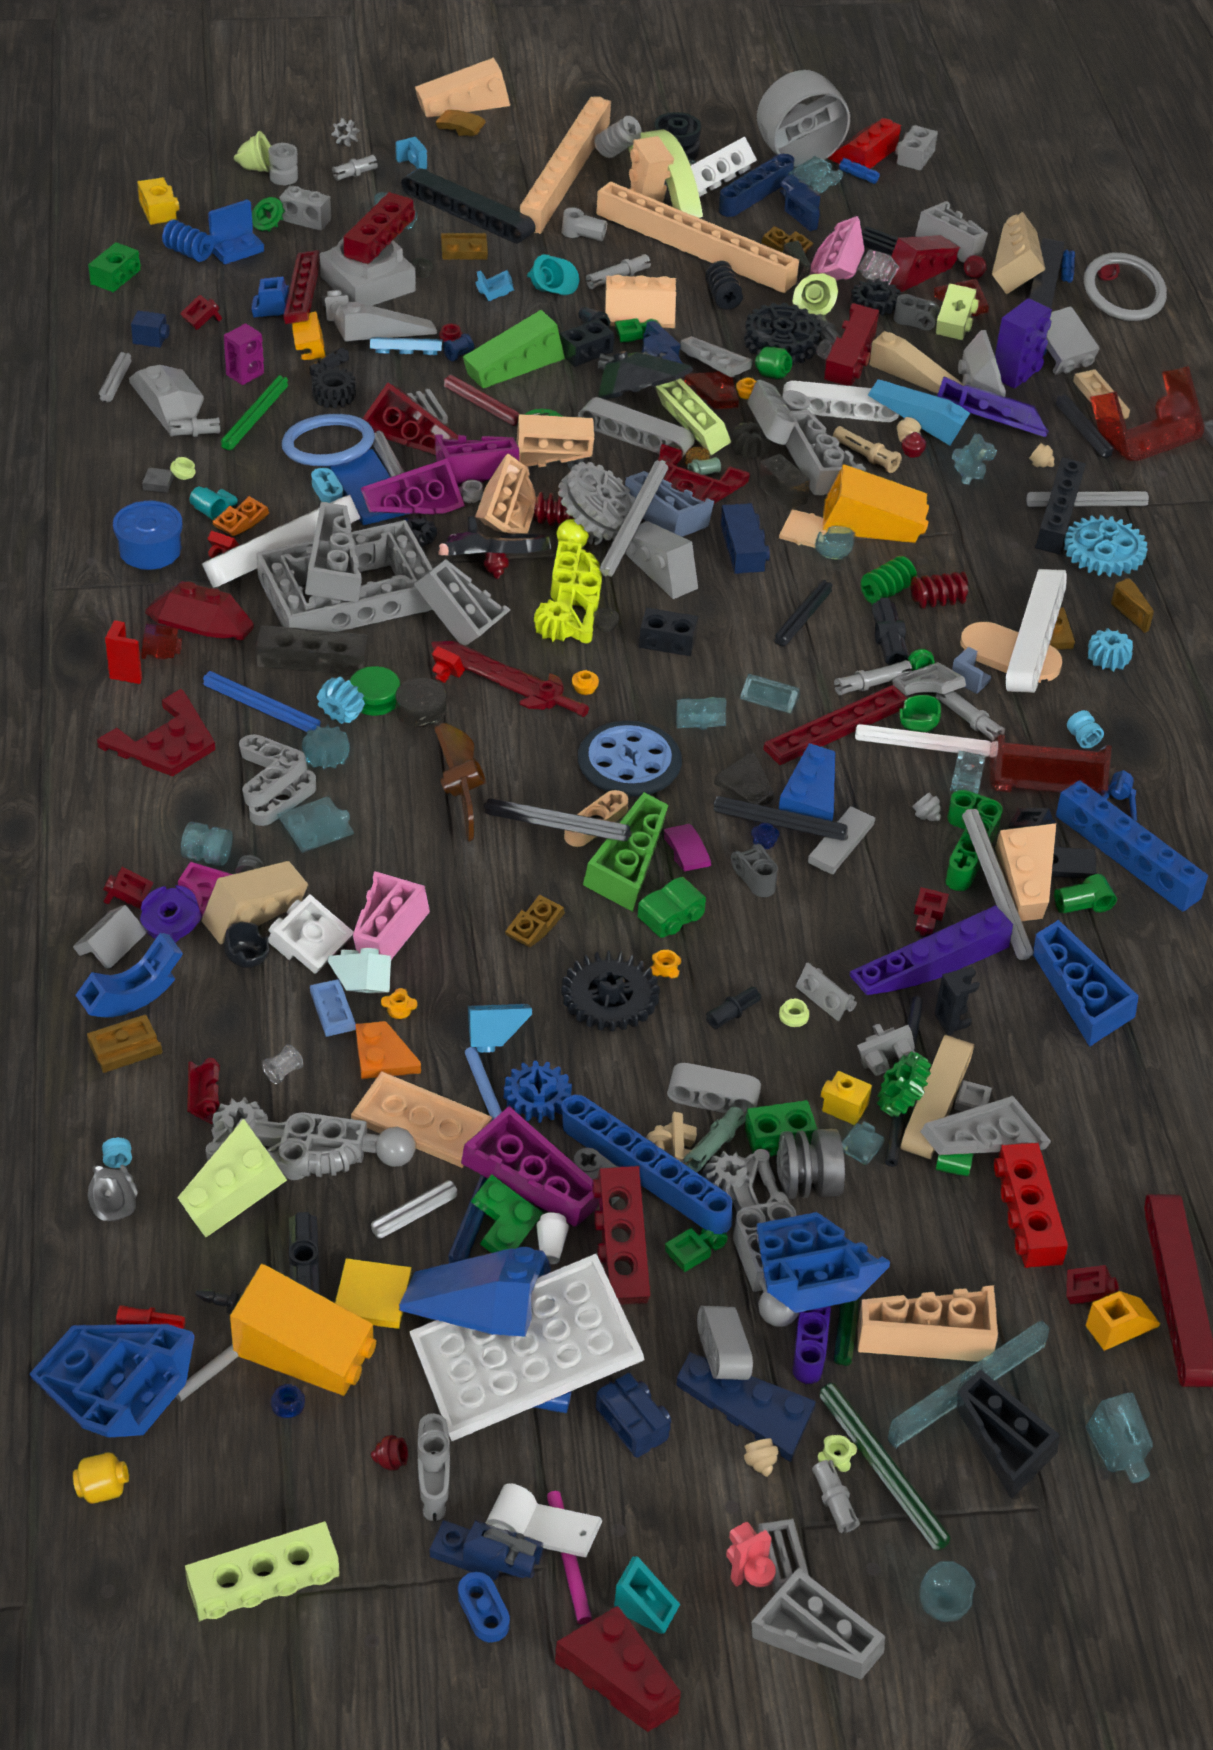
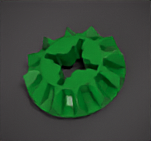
M274 197L261 200L252 211L253 225L262 232L265 230L271 232L272 227H278L277 223L284 220L282 214L286 212L283 208V203ZM266 211L271 213L270 219H268Z

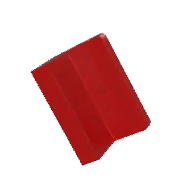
M114 620L105 637L110 679L140 684L142 681L139 642L135 639L126 638L125 622Z

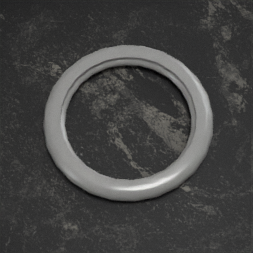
M1122 252L1103 254L1094 259L1087 266L1084 273V286L1090 300L1101 311L1114 318L1126 321L1149 319L1156 315L1166 302L1167 289L1164 279L1150 263L1135 255ZM1108 264H1125L1137 268L1155 286L1156 296L1153 303L1149 307L1140 310H1128L1113 305L1096 288L1095 276L1098 270Z

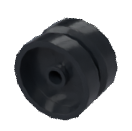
M669 112L656 118L654 131L666 130L670 132L682 146L689 162L698 157L702 125L695 116L681 112Z

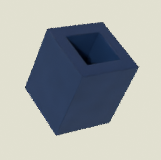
M137 311L131 323L133 344L160 348L164 339L168 338L170 331L169 325L166 324V315Z

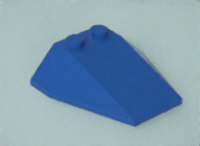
M519 1247L416 1271L399 1304V1311L488 1334L525 1337L532 1320V1291L537 1279L550 1273L551 1263L543 1250Z
M168 1324L72 1325L29 1375L83 1429L106 1437L144 1435L186 1385L195 1336L191 1331Z

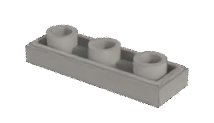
M850 806L838 820L839 823H844L848 826L845 840L841 841L824 837L809 855L808 863L830 874H834L872 828L875 817Z

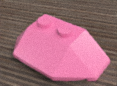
M858 216L842 221L835 226V231L817 249L807 273L809 276L811 274L824 273L834 277L837 281L849 279L855 275L865 250Z

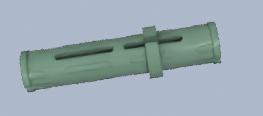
M731 1107L720 1120H715L706 1136L684 1157V1163L689 1161L686 1166L695 1172L700 1171L725 1142L728 1143L734 1138L735 1131L746 1120V1116H742L744 1111L739 1107Z

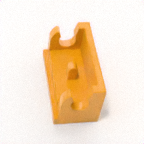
M317 312L310 313L308 321L292 323L296 350L311 349L310 353L302 354L301 358L303 360L324 358L326 356Z

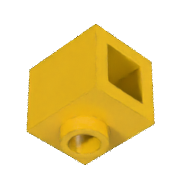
M838 1071L833 1080H827L822 1088L820 1095L824 1098L822 1111L856 1126L869 1105L872 1085Z

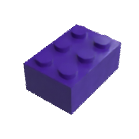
M1028 298L1002 317L995 353L1002 383L1015 389L1022 382H1026L1035 372L1041 370L1044 364L1043 353L1048 344L1046 339L1047 333L1052 323L1050 320L1052 309Z

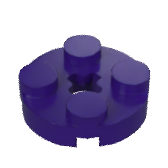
M175 885L176 888L166 889L165 886L159 887L149 893L143 900L140 920L145 931L151 937L156 939L160 933L169 934L176 943L180 938L189 934L197 923L200 922L202 914L199 903L194 893L184 886ZM177 909L174 915L166 917L165 911Z

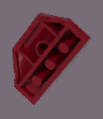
M181 581L157 597L145 609V614L159 624L207 637H234L236 640H244L254 629V623L231 594L221 592L216 588L198 586L189 581Z

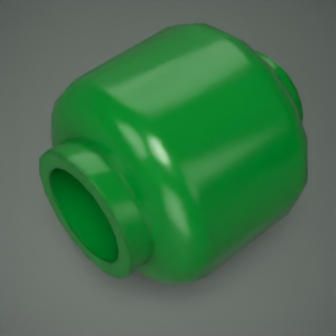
M765 347L757 355L755 365L762 377L782 379L791 371L792 358L784 348Z

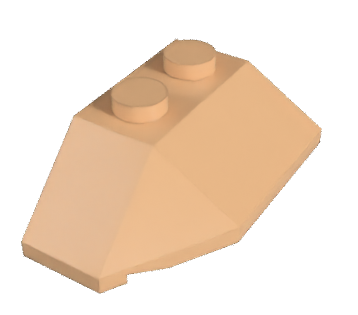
M507 454L486 485L475 517L497 532L508 534L528 533L536 502L535 491L528 477L530 475L528 467Z

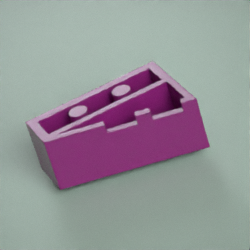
M435 434L436 462L448 458L457 485L467 480L484 482L487 479H491L507 454L519 461V447L514 437L482 436V440H467L466 435H459L458 440L443 439V435Z

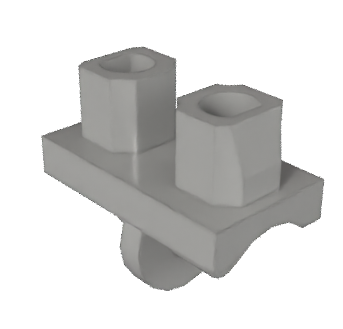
M876 1024L873 1026L875 1035L865 1038L866 1042L857 1045L864 1069L869 1068L876 1076L885 1073L889 1069L887 1060L897 1056L899 1061H901L903 1055L908 1056L911 1051L915 1053L914 1040L909 1025L896 1030L892 1027L883 1031L881 1025Z

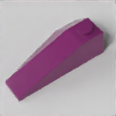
M448 458L361 488L369 512L444 514L465 506Z

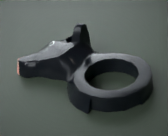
M469 516L468 531L449 535L447 541L439 545L438 555H460L481 552L528 553L551 549L549 535L538 533L486 537L479 532L475 517Z

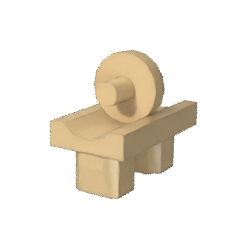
M674 1111L672 1122L664 1127L661 1125L656 1126L654 1131L647 1134L646 1139L686 1165L689 1161L684 1163V1157L691 1150L685 1149L684 1146L691 1147L693 1145L697 1131L696 1127L683 1123L682 1113Z

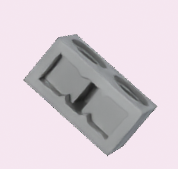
M914 125L909 132L905 133L903 141L897 144L895 155H898L897 164L921 171L935 151L938 131Z
M289 186L280 196V201L283 203V208L286 211L282 214L284 219L282 221L322 231L331 220V199L328 195L301 189L297 186Z

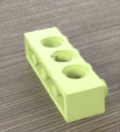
M681 378L655 386L662 405L684 428L693 433L698 443L710 455L731 443L724 422Z
M324 1521L185 1565L187 1585L198 1620L201 1621L208 1618H220L227 1612L242 1607H255L263 1600L279 1595L289 1596L298 1589L313 1584H326L339 1576V1559L328 1527ZM298 1560L305 1561V1563L302 1565L292 1564L293 1562ZM264 1571L270 1572V1574L267 1576L257 1575L258 1573ZM225 1583H235L234 1586L229 1588L222 1587Z

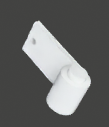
M509 1483L503 1486L486 1521V1524L521 1533L524 1536L544 1543L543 1548L581 1557L587 1556L602 1523L601 1517L537 1504L531 1492L519 1485Z

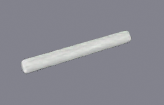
M858 724L855 732L856 740L983 757H988L991 751V742L988 740Z

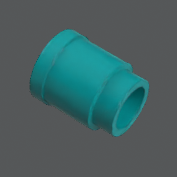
M201 486L196 487L191 492L189 498L190 503L196 510L212 520H215L229 506H235L238 503L237 497L224 489H220L215 493Z

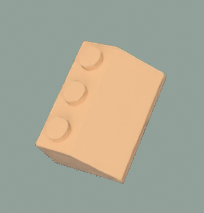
M622 275L606 276L605 313L610 319V326H615V321L638 318L640 323H644L648 319H655L659 321L662 328H675L676 278L665 276L659 278Z

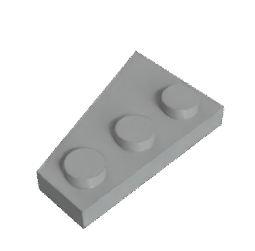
M692 336L681 340L680 350L729 377L751 369L752 359Z

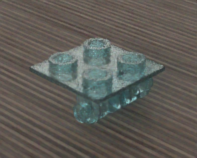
M329 796L277 814V817L302 853L354 834V831L347 823L350 820L348 811L346 809H338Z

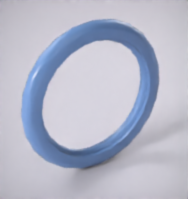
M317 415L304 419L290 427L282 439V449L290 459L303 465H339L350 462L365 454L373 444L375 433L367 421L353 415ZM321 426H349L362 432L363 436L362 440L352 448L332 454H310L294 447V441L298 436Z

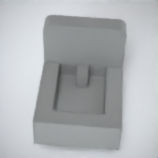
M341 290L327 291L326 296H321L328 321H334L339 305L349 303L348 295L341 294Z

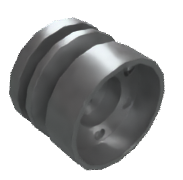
M837 1129L815 1130L811 1145H809L804 1131H797L795 1140L792 1132H781L779 1150L777 1151V1171L782 1191L788 1199H795L797 1190L800 1197L808 1198L811 1183H814L819 1197L842 1195L845 1167L842 1141Z

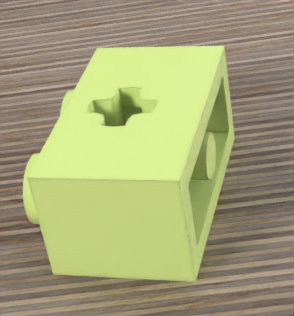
M949 283L937 319L936 334L963 340L965 332H970L973 322V318H970L971 314H976L979 300L975 299L976 289Z

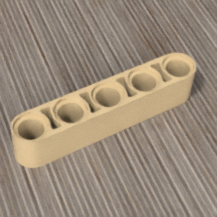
M944 1035L930 1069L931 1075L926 1080L928 1084L923 1089L925 1093L917 1101L905 1130L901 1150L928 1159L932 1158L935 1149L920 1131L925 1123L949 1116L972 1057L973 1043Z

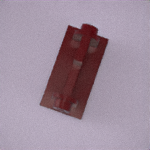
M207 1058L199 1066L190 1061L188 1062L187 1112L212 1125L214 1113L220 1106L218 1085L215 1084L219 1080L220 1064L215 1058Z

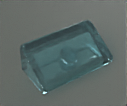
M748 673L740 699L791 714L801 693L800 688Z

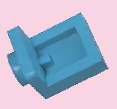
M481 270L477 272V289L481 295H486L488 301L505 296L514 290L511 276L507 270L487 280Z

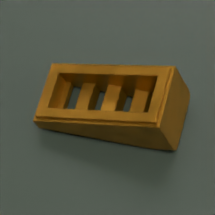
M1130 578L1116 583L1111 604L1142 631L1148 632L1154 610Z

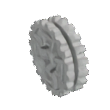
M592 462L575 464L558 486L560 488L558 495L563 498L561 503L567 507L568 510L566 512L568 515L575 518L574 522L584 526V530L588 533L591 531L595 537L600 538L603 536L605 540L615 539L635 501V497L629 493L631 490L622 484L623 481L620 478L614 477L613 472L610 470L605 471L603 466L599 464L597 467L594 466Z

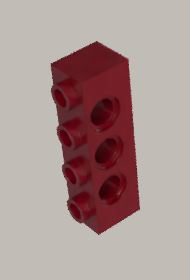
M388 192L343 236L344 257L365 264H369L375 257H378L380 252L387 245H390L392 240L398 234H401L403 229L414 220L413 199Z
M639 1166L600 1168L597 1179H592L593 1198H599L600 1211H595L596 1231H602L603 1242L597 1244L598 1258L601 1263H604L605 1273L620 1305L647 1303L650 1298ZM620 1197L624 1200L626 1207L622 1210H616L610 1206L609 1199ZM615 1229H622L628 1234L629 1240L617 1242L613 1239L611 1232ZM619 1261L626 1262L630 1265L632 1272L628 1275H620L616 1272L614 1264Z

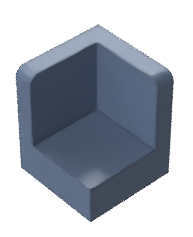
M968 647L954 659L952 670L965 677L966 689L977 694L990 683L991 676L975 667L978 651Z

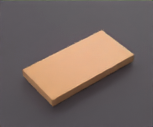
M382 1071L351 1114V1119L366 1121L367 1128L378 1133L389 1127L406 1129L413 1136L416 1149L461 1168L464 1167L461 1164L464 1144L492 1121V1117Z

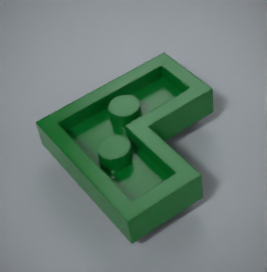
M492 1174L471 1201V1203L496 1221L480 1242V1245L491 1253L518 1248L543 1214V1212Z

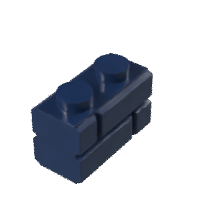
M627 1373L616 1379L614 1383L611 1382L598 1390L596 1409L634 1457L638 1458L650 1451L652 1447L655 1448L667 1441L670 1433L671 1417L664 1406H657L653 1402L650 1390L643 1381L637 1382L631 1373Z

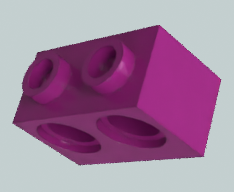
M247 324L224 334L226 375L241 385L264 374L262 334Z

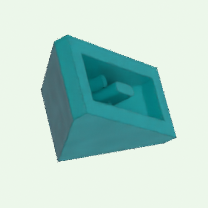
M638 1556L632 1557L616 1585L614 1608L619 1606L627 1618L659 1634L665 1633L680 1603Z

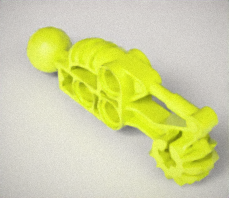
M568 519L562 522L557 530L558 548L550 592L551 598L556 602L549 599L547 603H540L534 614L536 633L542 634L543 639L551 638L552 642L555 639L564 642L565 638L571 636L582 643H590L593 636V615L598 609L602 572L599 570L600 564L595 556L581 549L588 541V532L584 530V526L574 522L575 519ZM573 605L582 606L586 610L583 624L575 613Z

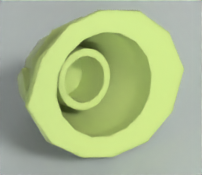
M258 131L255 136L240 146L238 153L234 155L233 159L247 170L269 172L268 150L271 146L265 135Z
M824 273L811 274L802 279L794 290L793 304L799 305V309H808L809 314H827L836 303L838 293L836 279Z

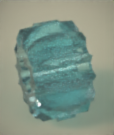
M327 724L326 727L321 728L317 725L315 730L307 731L306 737L303 738L302 750L304 751L306 762L312 763L313 768L322 766L323 770H325L326 767L331 766L336 769L337 764H345L346 757L350 753V744H348L346 732H341L339 726L330 728Z

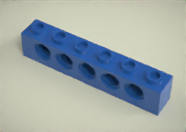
M1081 780L1061 792L1055 816L1182 912L1202 898L1208 874Z

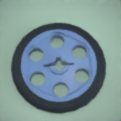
M623 720L607 723L591 731L579 747L578 764L584 776L597 788L606 792L619 790L627 796L638 797L643 792L650 795L670 785L680 772L682 755L677 743L662 729L644 722ZM637 737L640 740L637 742H631L627 740V738ZM604 743H611L615 747L604 748L601 745ZM658 749L662 753L655 755L651 754L649 750ZM608 762L611 766L601 767L598 763ZM647 768H655L659 772L648 773L645 770ZM627 774L632 776L633 778L630 780L621 779L619 776Z

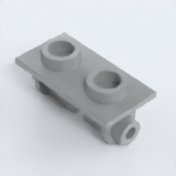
M806 963L796 988L834 1019L840 1021L845 1010L850 1012L856 1007L855 997L852 994L848 995L822 974L823 971L821 969H816L810 963Z

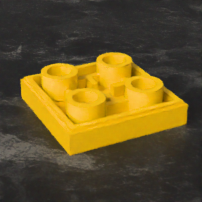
M346 1259L335 1304L372 1323L374 1326L399 1329L403 1311H399V1304L410 1283L411 1267Z

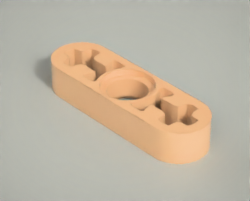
M619 790L609 791L577 815L586 817L598 815L603 817V820L616 822L626 815L628 811V796ZM565 830L564 834L565 841L575 847L584 846L597 837L577 832L573 833Z

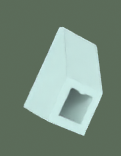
M361 948V953L357 950H341V955L328 956V963L346 991L362 993L389 992L391 956L379 954V949Z

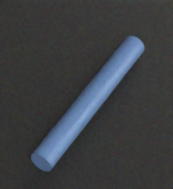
M469 1047L464 1053L489 1115L493 1120L502 1111L476 1048Z

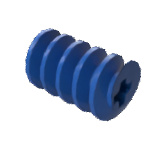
M174 219L165 225L162 234L163 243L167 248L180 252L182 255H187V257L199 262L205 261L211 255L215 245V239L212 235H207L205 232H200L198 229Z

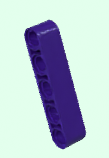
M831 1306L799 1312L792 1370L794 1377L801 1383L813 1384L822 1377L826 1358Z

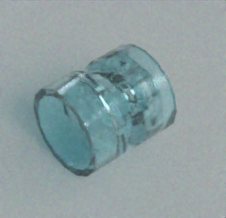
M190 821L183 833L181 855L183 858L197 861L204 858L206 863L224 866L231 852L232 831L220 827H213L210 830L207 824Z

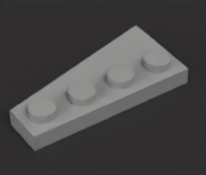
M1014 1096L925 1123L920 1131L939 1155L1000 1152L1001 1145L1039 1143L1040 1150L1046 1149L1051 1142Z

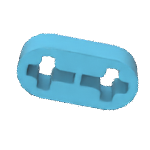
M318 468L312 472V487L322 502L331 503L343 497V487L332 470Z

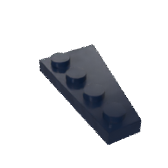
M691 1352L676 1381V1386L710 1409L716 1408L727 1415V1420L737 1427L742 1425L755 1434L756 1440L771 1438L773 1446H777L781 1452L780 1456L790 1463L816 1404V1401L753 1376L749 1380L715 1379L712 1376L707 1358Z

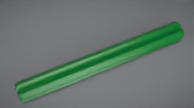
M277 376L221 439V447L223 449L232 450L288 387V379L286 377Z

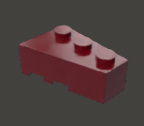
M942 235L898 238L883 280L888 281L890 285H896L895 288L903 292L951 269L957 260L960 247Z
M852 303L849 321L844 320L842 325L845 331L841 338H836L826 360L824 380L852 386L855 379L860 378L863 366H867L869 363L872 343L876 335L879 310Z
M619 1606L556 1642L555 1664L563 1670L567 1668L583 1680L582 1684L590 1690L593 1688L610 1700V1705L646 1732L678 1714L681 1697L680 1690Z

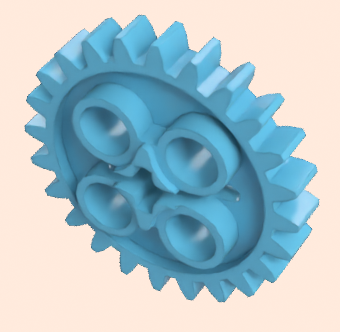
M1100 515V518L1097 520L1090 516L1089 521L1081 518L1080 523L1075 521L1073 527L1069 526L1068 532L1065 535L1064 550H1067V557H1072V563L1079 562L1078 568L1088 567V573L1096 570L1098 576L1102 572H1106L1108 577H1111L1112 572L1121 576L1122 571L1130 574L1131 569L1138 570V566L1143 565L1146 557L1147 542L1144 541V535H1139V529H1131V523L1123 525V519L1115 522L1112 516L1109 520H1105L1103 515Z

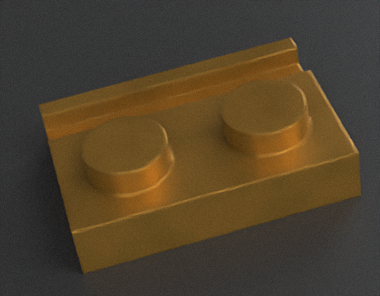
M441 233L442 260L488 258L486 233Z
M146 1014L87 1033L88 1043L103 1073L162 1054L161 1043L158 1042L157 1035Z

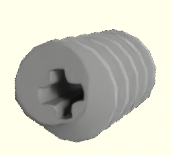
M625 116L595 136L594 144L596 149L604 157L613 158L632 146L633 140L641 138V126L634 117Z

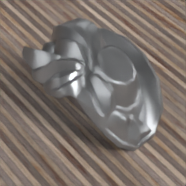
M121 1165L120 1170L94 1166V1175L88 1187V1199L95 1216L102 1221H116L131 1215L136 1208L135 1199L138 1190L133 1181V1176L128 1173L127 1168L124 1165Z

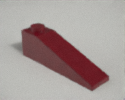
M389 382L362 418L370 424L374 433L377 431L383 432L387 440L436 455L435 434L443 435V439L458 440L459 436L417 401Z

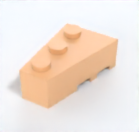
M659 136L633 140V149L630 151L632 169L629 170L631 188L629 189L663 203L667 190L664 182L665 179L670 178L671 173L667 170L668 166L674 163V158Z
M519 414L516 441L519 447V462L527 467L538 465L540 468L545 467L546 463L558 460L564 463L592 457L594 443L593 418Z
M1056 823L1000 830L995 850L1021 921L1043 919L1050 896Z

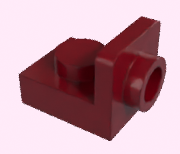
M201 295L180 313L182 318L196 330L211 317H214L218 322L222 320L218 313V310H220L219 306L211 298L207 301Z
M121 867L116 876L110 874L103 887V890L107 892L103 902L109 904L115 896L141 909L142 902L149 894L153 882Z
M1106 1265L1067 1270L1066 1297L1070 1304L1098 1301L1119 1291L1116 1277H1111Z

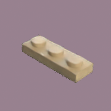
M1096 369L1074 375L1073 382L1107 422L1129 417L1130 409Z

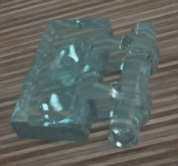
M814 156L789 172V175H796L808 186H813L811 188L821 194L827 191L830 185H836L843 177V172L841 170H831V163Z

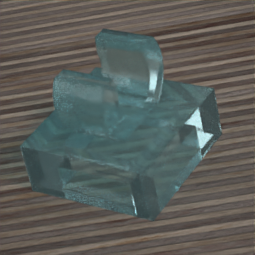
M865 1121L862 1125L856 1123L842 1141L843 1153L867 1165L882 1147L884 1137L875 1133V1127Z

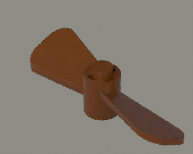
M441 723L435 726V732L449 766L448 770L443 771L444 778L441 779V784L447 794L451 793L454 797L461 795L467 841L470 842L474 839V815L469 791L485 784L486 778L476 758H473L474 742L460 729L447 723Z

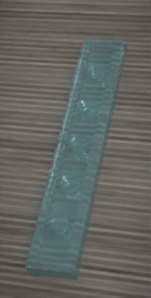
M1038 1321L893 1419L888 1441L896 1449L957 1407V1391L980 1369L996 1381L1043 1349L1050 1328L1043 1321Z

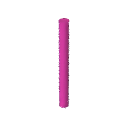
M552 1491L547 1494L549 1506L564 1509L559 1491ZM561 1552L577 1621L579 1624H587L591 1622L592 1617L576 1555Z

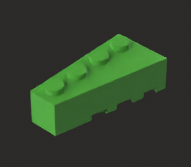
M540 310L463 356L467 374L484 389L565 359L557 324Z
M643 792L620 822L630 826L631 837L626 842L606 839L588 862L583 885L633 912L664 824L668 805Z

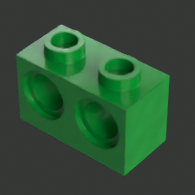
M808 1100L747 1108L744 1129L752 1154L758 1149H764L769 1152L770 1157L777 1155L780 1134L785 1131L792 1132L794 1140L797 1131H804L809 1145H811L813 1132L818 1130Z

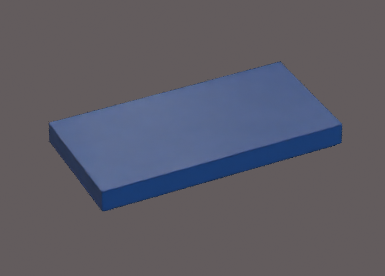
M369 449L365 454L350 462L326 466V468L334 472L341 483L343 495H351L362 525L410 514L369 512L361 488L391 478L373 449Z

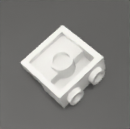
M309 894L302 902L296 900L286 912L288 916L284 920L279 917L270 926L268 931L271 935L268 938V942L288 960L294 956L316 974L328 962V956H334L352 938L354 932Z

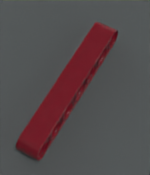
M1147 1194L1144 1203L1145 1219L1180 1386L1213 1387V1338L1182 1197L1180 1194Z

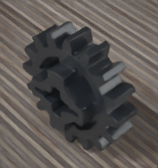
M867 279L866 283L859 281V285H854L850 300L854 304L879 310V314L884 316L885 312L892 314L893 310H895L900 289H895L896 285L894 284L888 285V281L884 282L876 279L875 282H872L871 279Z

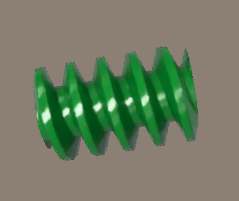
M897 556L893 560L873 569L861 578L860 586L864 598L873 605L880 598L892 597L896 593L901 592L903 589L908 588L911 585L912 578L917 576L916 569L913 563L904 556Z

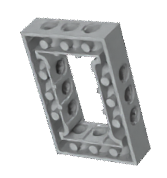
M406 520L351 532L352 538H354V550L358 558L359 572L390 565L396 575L392 576L391 579L378 582L370 581L367 584L361 585L358 603L314 595L310 597L309 603L306 602L301 586L307 582L313 541L257 553L258 578L289 642L433 610L414 586L415 582L433 568Z

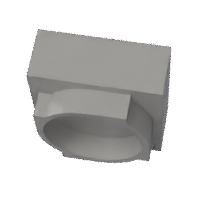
M343 239L340 240L336 247L320 253L321 278L333 290H341V294L348 295L349 302L373 306L415 291V267L403 257V249L394 240L369 264L344 257Z

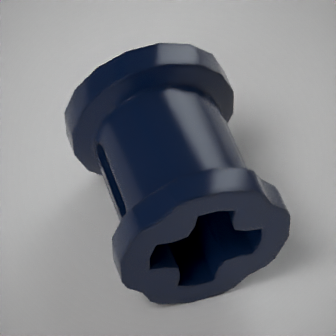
M466 333L462 334L459 339L454 341L448 340L443 343L445 356L452 362L456 361L459 356L475 350L471 337Z

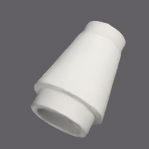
M545 1213L540 1217V1221L536 1225L539 1250L545 1252L551 1264H557L560 1262L569 1225L566 1223L565 1216L558 1213Z

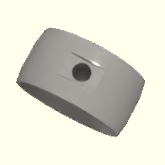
M799 70L781 77L768 88L758 106L757 125L764 141L776 156L783 153L790 154L795 158L794 166L807 167L827 159L840 147L849 130L850 112L843 96L828 79L815 71ZM815 95H825L807 105L798 104L806 98Z

